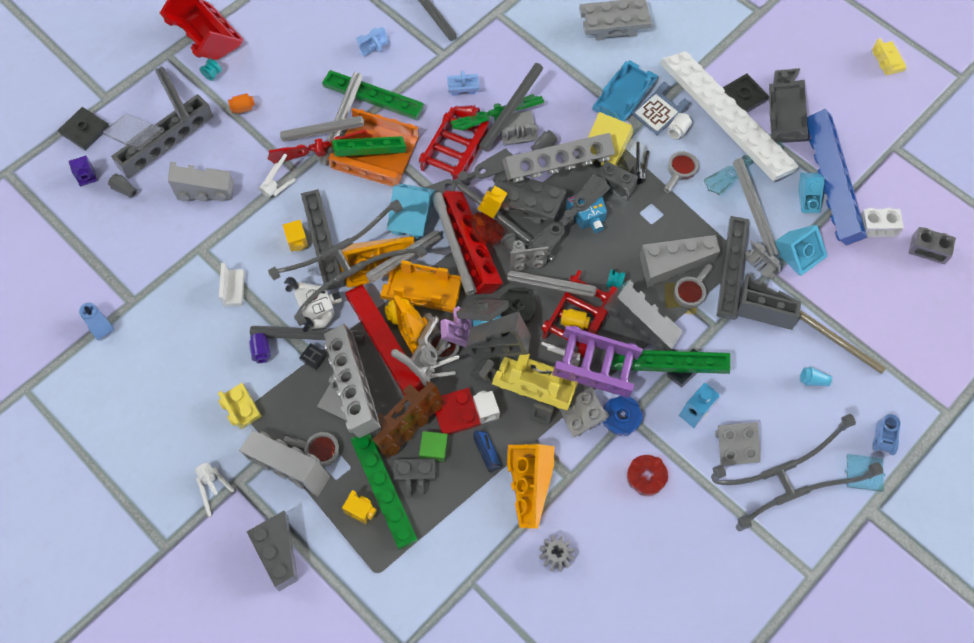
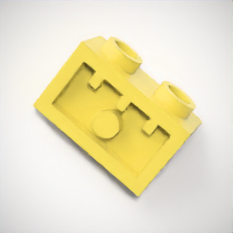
M877 39L872 52L885 75L904 72L907 67L893 41L883 43L882 39Z
M240 383L226 393L218 392L221 398L218 400L219 404L224 410L227 409L229 413L227 418L233 426L236 425L243 429L262 417L243 383Z

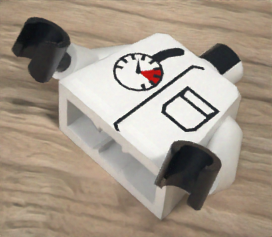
M288 277L284 281L285 284H289L285 288L287 292L295 290L294 295L299 308L321 287L319 285L296 282L293 277ZM325 289L302 312L307 321L303 324L305 325L302 329L304 332H308L309 329L326 327L335 315L332 305L342 302L339 291L328 295Z

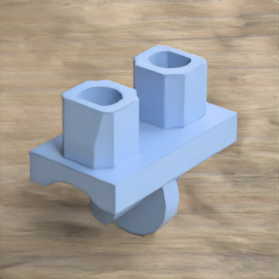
M375 27L370 30L369 34L365 36L360 35L356 38L362 56L375 50L379 52L382 50V46L389 43L384 27L378 29Z
M461 71V75L447 76L448 92L452 96H458L460 92H467L469 95L480 91L478 74L465 75V71Z

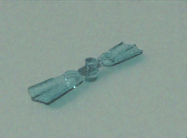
M776 142L779 146H781L782 149H784V146L781 142ZM748 155L742 157L746 168L754 162ZM727 166L707 177L703 182L706 184L708 191L720 196L738 179L734 166Z

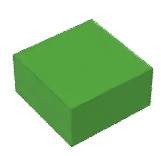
M422 431L419 458L445 462L448 434Z

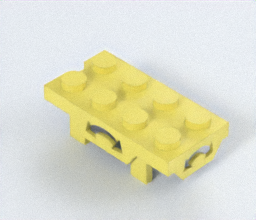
M530 354L519 355L518 361L504 357L500 365V371L497 370L493 378V385L568 411L578 383L553 376L552 373L550 375L549 373L543 374L537 372L534 368L531 369V364L536 365V368L541 371H547L548 369L553 372L554 367L529 359Z

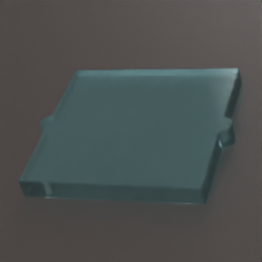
M846 455L847 469H845V473H847V478L864 475L869 470L868 466L875 462H879L883 468V459ZM883 473L860 482L847 483V487L883 492L886 474Z

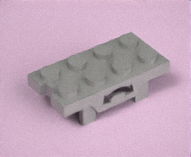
M616 0L586 3L579 6L581 18H585L583 22L585 35L596 34V41L604 40V37L628 35V37H636L638 29H648L652 26L646 0ZM616 29H624V30H626V29H627V31H625V32H623V31H621V30H617V31H613V30H616Z

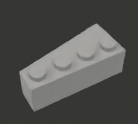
M716 235L642 245L639 256L647 288L660 281H667L673 276L685 274L686 271L695 270L705 266L707 263L715 262L720 249Z
M252 430L239 450L248 460L268 471L272 468V472L283 479L288 478L301 489L306 486L311 494L316 497L320 495L331 476L319 464L320 460L312 454L306 456L302 450L295 446L291 449L280 439L275 441L263 431L258 433Z

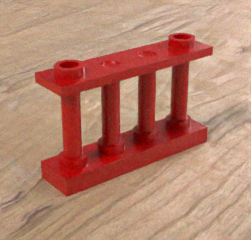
M451 107L448 113L444 114L442 123L425 153L422 152L419 157L421 171L424 172L429 164L451 173L453 181L458 179L459 173L461 171L467 172L480 149L479 144L489 131V122L485 121L480 126L477 125L465 129L474 133L472 139H466L448 131L451 121L457 119L455 118L454 108ZM445 137L465 145L467 149L465 152L460 153L440 145ZM438 151L458 159L459 163L453 167L432 157Z
M580 270L577 271L575 276L571 275L569 279L570 282L589 285L580 281L582 272ZM612 286L609 292H603L596 288L594 296L602 299L603 304L601 307H595L572 296V293L565 292L550 320L544 322L541 329L543 330L542 338L546 340L551 332L568 341L567 338L562 337L564 330L554 326L558 317L562 318L563 309L567 302L593 314V317H595L593 322L589 321L588 329L584 328V331L597 335L608 315L607 310L603 307L617 288ZM576 341L577 353H580V357L584 358L587 344Z

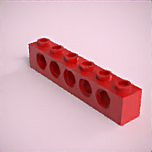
M445 191L442 195L468 271L477 292L475 294H493L503 283L464 193Z

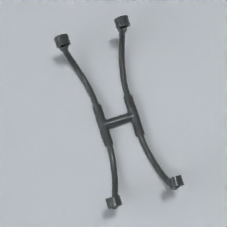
M398 199L391 202L386 209L358 234L323 251L319 256L299 264L278 269L274 266L268 270L269 275L274 281L281 277L279 273L311 265L320 260H325L334 254L344 270L332 277V280L321 286L302 304L296 315H294V319L299 326L307 322L302 312L321 292L334 283L337 284L364 269L366 265L400 254L414 253L419 258L427 255L425 248L419 245L415 248L387 252L364 262L361 261L352 267L349 266L341 250L352 245L354 241L366 234L389 211L393 210L395 213L403 210Z
M852 414L843 416L838 428L823 443L805 456L763 471L760 475L738 480H719L726 476L725 468L723 465L713 467L711 479L713 483L718 485L745 484L761 479L765 480L777 475L786 491V494L774 498L773 501L760 507L749 516L739 517L736 530L743 531L752 527L751 520L775 505L779 506L806 495L812 490L860 482L883 474L881 464L875 462L868 466L869 470L862 476L826 481L811 486L806 485L796 490L793 489L785 471L793 469L824 449L842 431L856 425L854 416Z

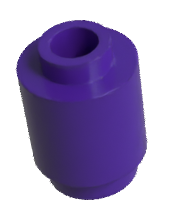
M263 333L250 336L249 347L252 361L259 364L267 362L271 358L268 338Z

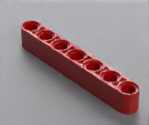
M363 284L346 291L345 295L402 393L409 384L420 392L424 388L420 378L407 365L391 355L393 349H397L403 354L405 353Z

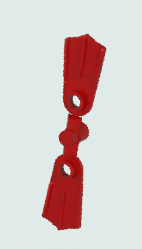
M364 129L342 137H334L332 140L372 138V134H369ZM321 138L315 139V144H310L308 147L301 144L291 148L269 150L267 160L275 164L286 154L285 162L306 156L310 151L316 152V156L322 157L326 155L325 150L328 147H332V140L329 143V141L323 142Z

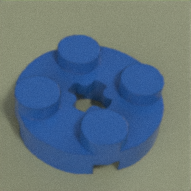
M619 396L614 399L611 398L603 408L609 417L606 418L607 421H602V423L613 434L629 436L639 428L642 422L643 415L639 404L631 397ZM623 411L628 418L621 420L617 413L621 414Z

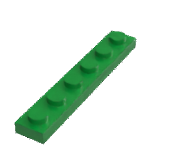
M329 70L322 85L325 88L345 95L351 77ZM361 81L355 96L358 100L414 120L418 119L424 108V103L363 81Z
M642 350L638 359L633 358L630 371L730 374V353ZM614 353L610 370H622L625 356Z
M370 433L361 438L357 436L351 438V443L398 550L417 542V537Z

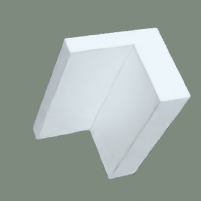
M221 263L219 299L224 307L243 306L245 272L243 269L228 270L226 264Z

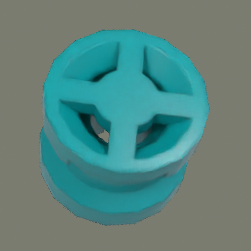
M210 58L204 66L199 68L201 74L210 81H213L215 75L222 71L220 65Z
M611 269L606 287H620L623 284L626 273H618Z

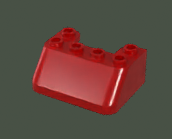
M167 0L159 13L164 18L166 24L179 26L186 32V36L195 42L190 48L192 53L198 58L204 57L219 60L240 47L244 41L215 7L205 0Z

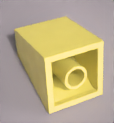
M599 112L588 138L610 133L615 154L610 156V160H607V162L617 166L633 135V127L631 124ZM591 146V153L596 155L595 147Z

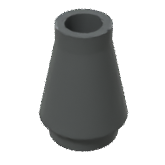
M544 131L531 146V149L533 151L554 146L557 138L552 131Z
M116 173L108 181V185L112 190L129 198L134 197L137 193V189L122 174Z

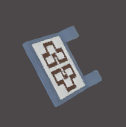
M665 81L646 101L632 112V115L655 135L660 134L678 113H685L689 109L688 105L690 104L684 98L676 106L665 97L669 92V85Z

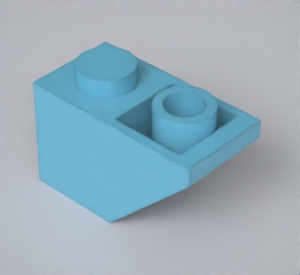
M800 172L798 192L802 213H820L825 177L819 173Z

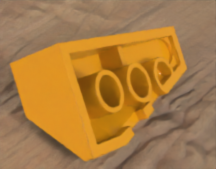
M414 237L353 243L341 251L349 266L352 267L372 257L405 249L414 243ZM391 257L370 263L364 269L344 279L346 286L349 288L370 282L366 274ZM338 261L340 270H341V272H343L344 270L342 269V267H341V265H340V263H339V261Z
M396 295L393 298L398 329L413 355L419 345L418 338L428 322L425 317L421 318L418 311Z
M540 444L508 445L507 468L508 472L512 474L513 483H511V488L515 490L516 494L515 507L519 527L538 529L554 468V446Z

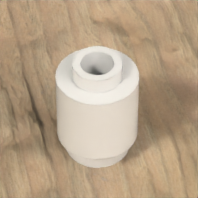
M678 113L668 126V135L671 138L679 139L684 136L692 124L689 115L685 113Z

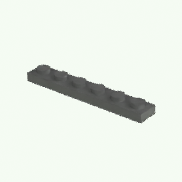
M319 189L301 193L316 256H319L320 253L331 248L333 243ZM335 254L325 260L318 261L323 284L332 280V277L340 273ZM340 281L337 284L334 283L333 285L329 286L326 289V291L343 287V281Z
M730 216L716 312L717 317L735 320L737 317L749 219Z

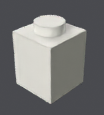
M481 391L476 396H473L481 424L499 419L500 412L493 391Z

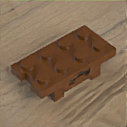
M426 381L427 385L420 392L409 384L403 390L406 396L386 416L382 413L378 415L382 430L372 440L387 459L396 455L400 447L406 441L411 440L414 433L420 427H423L434 413L441 409L444 401L437 387L431 381ZM409 400L410 405L403 415L396 417L397 420L392 418L394 413L398 414L404 409V403Z

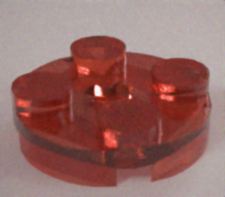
M476 212L469 219V224H472L470 230L478 241L483 244L489 243L491 244L490 246H495L501 241L504 229L492 217L483 212Z
M641 455L633 459L626 473L627 482L638 494L654 496L665 487L668 481V471L661 458L652 455ZM645 471H649L652 474L650 480L642 477Z

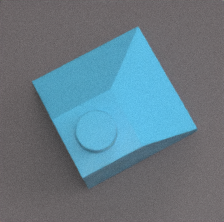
M818 225L789 231L775 241L781 258L800 276L828 257Z

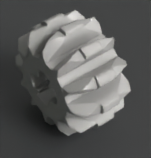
M552 535L551 542L545 539V546H540L539 548L543 552L539 555V559H546L543 566L546 567L550 564V571L552 572L555 566H557L559 572H562L563 566L569 568L570 563L568 561L574 560V556L571 554L575 550L572 547L567 548L571 542L568 540L563 543V536H560L559 541H556V537ZM554 550L561 553L559 558L553 554Z

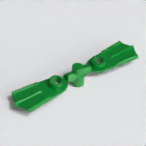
M534 94L526 96L515 111L544 103L543 97ZM500 103L493 105L494 109L488 112L481 111L471 117L467 116L451 121L452 129L465 130L489 120L490 116H493L494 121H496L506 105L501 106Z

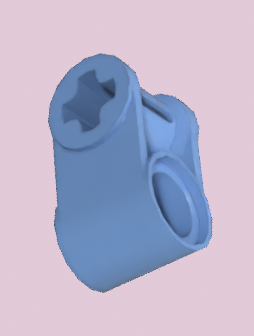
M85 303L80 307V316L97 340L115 330L93 303Z
M888 414L877 422L875 437L872 443L874 451L882 450L889 452L890 455L896 454L899 446L901 426L897 416ZM885 422L890 424L891 429L885 425Z

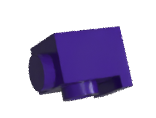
M86 155L68 161L71 172L80 187L98 181L94 167Z

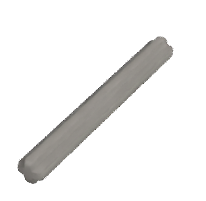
M362 116L284 130L280 132V139L288 141L364 126V119Z
M432 231L405 249L415 248L419 245L426 249L440 240L441 236L438 231ZM415 254L395 255L369 271L366 276L370 282H375L400 266L402 260L407 261L414 257Z
M512 270L507 274V280L510 282L587 297H594L596 294V287Z

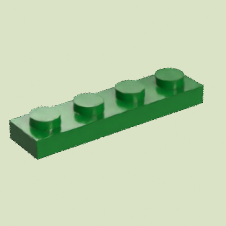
M403 136L332 140L334 155L341 157L406 152Z

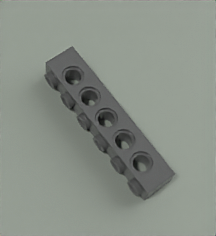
M195 95L183 104L191 118L190 121L182 123L174 110L111 156L117 168L128 179L213 118L209 104L200 95Z

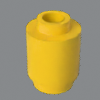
M564 309L561 325H565V328L566 326H576L581 330H584V328L588 329L590 317H587L586 312Z

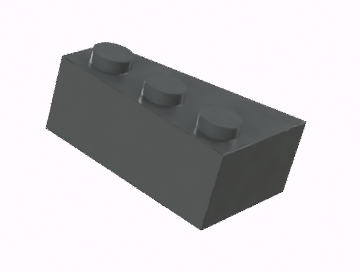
M747 273L740 289L737 316L793 330L800 316L801 302L780 290L779 292L774 291L768 287L767 283H760L752 279V275Z

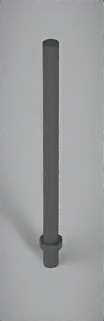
M462 182L458 185L457 188L478 205L481 204L482 198ZM500 212L496 213L494 218L515 233L525 243L528 244L533 240ZM551 253L547 256V260L550 263L555 258Z

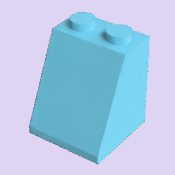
M401 183L394 185L391 202L398 199L403 210L395 213L393 210L389 211L387 230L392 231V234L395 235L407 233L410 234L409 236L417 239L426 235L433 205L431 196L435 194L436 190Z

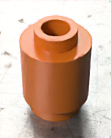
M248 93L228 99L231 113L239 114L253 110L252 107L255 106L253 96H249Z

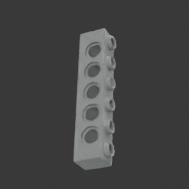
M606 133L503 158L502 161L507 181L513 180V183L523 181L526 176H530L532 179L542 176L541 173L548 172V175L557 173L559 168L565 167V170L576 168V164L582 163V166L593 164V160L599 159V162L610 160V156L614 155L615 151L611 134ZM591 146L595 147L596 155L591 153ZM574 150L579 152V159L573 156ZM557 154L562 156V163L557 162ZM539 158L544 159L545 167L539 165ZM522 162H525L528 165L527 171L522 170Z
M342 324L324 334L326 341L324 346L330 356L328 358L329 364L334 370L332 376L338 385L337 394L343 403L341 409L347 418V422H345L346 427L350 433L353 432L358 438H361L381 428L354 334L345 324Z

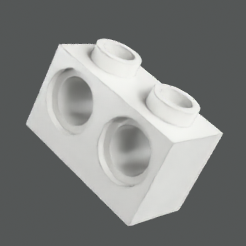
M867 208L861 212L867 237H898L904 229L900 209Z

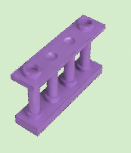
M566 326L562 337L567 338L568 342L563 361H556L552 375L629 398L634 388V384L628 381L633 358H639L643 348H639L632 343L626 344L589 333L576 326ZM576 341L587 344L582 367H576L570 363ZM595 347L606 350L601 373H596L589 369ZM614 353L625 356L619 379L608 375Z

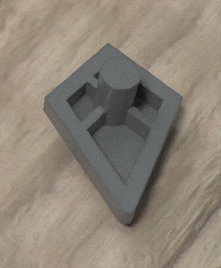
M800 68L775 70L773 84H792Z

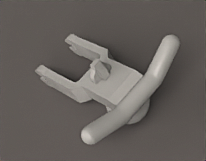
M437 316L432 317L428 321L418 338L419 345L411 358L397 349L391 351L393 357L407 365L420 378L424 387L427 385L426 381L430 382L425 373L429 366L436 365L437 355H441L448 341L440 339L436 348H434L427 341L439 321Z

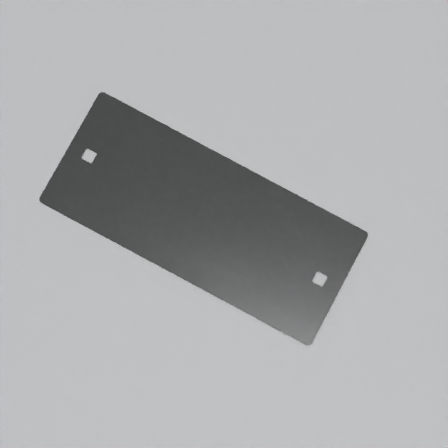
M625 149L621 157H624L630 172L631 168L636 166V158ZM620 158L617 166L624 169ZM595 160L593 164L582 166V163L576 164V168L565 170V167L561 168L559 172L554 173L543 182L566 190L563 205L554 222H558L564 216L567 210V198L576 196L592 174L597 176L602 168L601 162ZM647 169L646 180L642 184L635 186L627 201L609 192L602 195L607 215L605 221L602 222L604 229L601 232L594 233L592 227L581 229L576 221L573 220L572 224H566L563 236L550 253L555 256L551 263L547 260L546 266L537 269L533 267L525 268L518 272L569 281L571 275L575 276L577 271L580 270L582 271L580 281L595 286L603 292H609L612 286L606 287L611 269L618 273L625 272L623 284L630 280L634 284L632 287L637 292L641 290L646 295L644 299L648 303L655 304L659 308L660 315H666L675 322L691 309L680 306L673 296L676 283L681 278L687 276L696 278L705 266L686 271L685 274L673 276L667 281H660L647 288L639 256L642 245L716 235L720 253L716 261L711 263L713 269L702 282L705 285L707 295L721 282L726 240L672 190L670 193H666L664 191L666 185ZM650 204H653L663 213V216L653 224H650L640 214ZM509 212L507 214L502 213L503 216L532 239L553 223L542 219L540 225L525 217ZM494 219L483 227L480 232L503 284L493 294L474 293L472 295H466L462 285L457 306L462 308L475 298L499 300L502 294L504 295L509 289L515 287L528 290L534 296L537 303L535 315L529 323L525 324L531 335L528 349L529 359L554 367L556 361L563 360V355L547 350V347L541 343L546 342L566 350L568 341L551 332L545 340L542 338L543 330L541 329L544 322L550 320L565 292L507 280V274L510 272V257L508 256L506 246L501 243V239L513 232L497 219ZM555 227L552 229V231L558 232L559 229ZM517 236L516 240L522 241L524 243L525 250L528 249L527 243H525L522 239H520ZM452 252L432 266L434 268L448 269L449 274L460 276ZM692 282L682 283L678 288L680 298L688 303L697 302L701 298L700 288ZM571 294L595 307H601L603 304L602 299L596 296L587 297ZM388 300L377 309L405 355L411 358L412 353L398 329V324H393L386 318L385 307L388 306L390 301ZM569 302L564 307L565 310L573 309L586 312L587 317H590V322H593L595 318L592 313ZM516 303L512 307L516 310H519L523 306H520L519 303ZM414 305L421 318L427 313H431L433 317L437 316L439 318L437 323L439 330H441V320L447 319L454 322V314L451 312ZM609 314L597 333L599 336L626 344L632 343L643 349L650 344L648 341L639 338L638 334L632 329L626 328L619 319ZM558 317L554 326L565 331V325H561V318ZM359 322L350 330L364 331V341L356 342L369 389H371L370 392L377 416L380 413L386 416L405 396L363 325ZM441 336L433 340L431 345L434 348L439 343ZM448 341L451 346L444 350L441 355L437 356H450L455 351L456 344ZM575 345L573 352L577 353L578 348ZM460 346L459 359L434 368V373L456 372L455 375L429 379L437 387L441 396L468 387L472 398L478 392L493 391L500 415L497 420L448 435L445 462L435 461V481H424V495H419L418 493L419 481H411L412 493L411 496H406V481H394V460L420 459L422 431L441 433L436 414L434 413L428 419V422L414 433L412 439L406 441L400 447L399 452L389 459L381 453L380 448L375 444L418 541L507 466L508 445L533 444L563 418L560 409L553 406L554 410L549 425L530 418L535 399L493 385L492 382L495 375L490 374V372L487 374L491 380L490 383H485L482 379H474L470 375L482 359H490L495 364L492 368L497 372V370L500 371V365L504 357L518 361L519 355L472 358L468 349ZM595 347L589 368L591 371L601 373L606 350ZM323 349L327 356L316 370L307 364L302 365L254 402L262 417L251 423V425L258 433L263 431L275 441L277 439L283 441L285 436L308 441L312 435L319 432L330 433L337 439L340 447L339 454L350 465V470L337 480L331 476L318 497L312 495L306 486L304 489L368 567L375 573H381L417 542L398 550L350 439L356 437V435L348 431L345 424L347 421L317 407L330 385L328 382L329 378L334 373L328 361L329 353L326 349ZM580 357L578 367H582L584 358ZM531 364V369L536 368V365ZM610 370L608 375L611 377L618 370ZM552 371L539 372V373H543V374H548V373H549V375H550V374L552 373ZM578 383L573 398L589 389L590 386ZM409 400L404 403V409L398 414L394 413L392 418L397 420L396 417L403 415L410 405ZM379 428L370 433L372 439L382 430V428ZM475 430L488 433L503 465L502 468L491 473L488 472L473 439V432ZM319 438L311 444L309 452L321 462L327 461L335 453V445L328 438ZM299 448L304 452L303 454L306 455L305 449ZM352 490L356 491L358 498L363 496L369 499L372 506L377 509L373 519H368L366 524L350 517L342 510Z

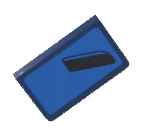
M475 430L473 432V439L488 472L491 473L502 468L503 465L488 433Z

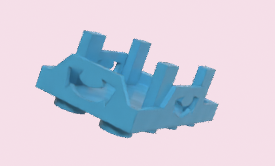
M630 60L628 62L625 61L621 66V70H618L604 87L602 95L594 103L592 110L625 122L655 84L658 75L649 70L645 72L639 69V65Z

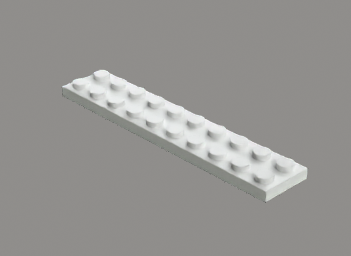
M685 51L662 58L660 64L772 181L797 171L799 166L783 151L781 146L771 139L770 135L745 110L736 104L733 98L725 93L724 88L689 53Z

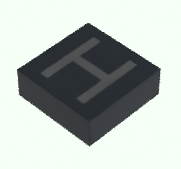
M310 343L299 359L316 370L327 356V353Z

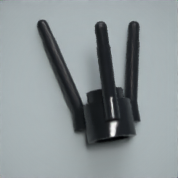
M636 142V166L630 170V173L638 176L636 185L642 184L646 180L650 153L649 150L646 151L642 169L640 167V142ZM621 157L624 170L629 172L624 157Z

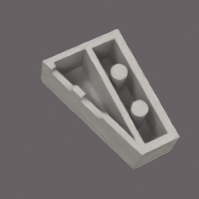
M170 162L168 182L177 200H232L234 181L230 172L206 168V171L194 169L193 165H188V168L176 166L175 162Z

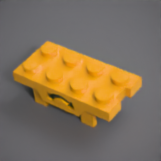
M402 260L400 266L386 274L389 280L387 284H383L380 294L381 299L394 300L393 297L398 295L400 298L408 299L410 303L416 306L453 313V308L457 306L462 286L461 276L449 274L448 269L411 264L409 261Z

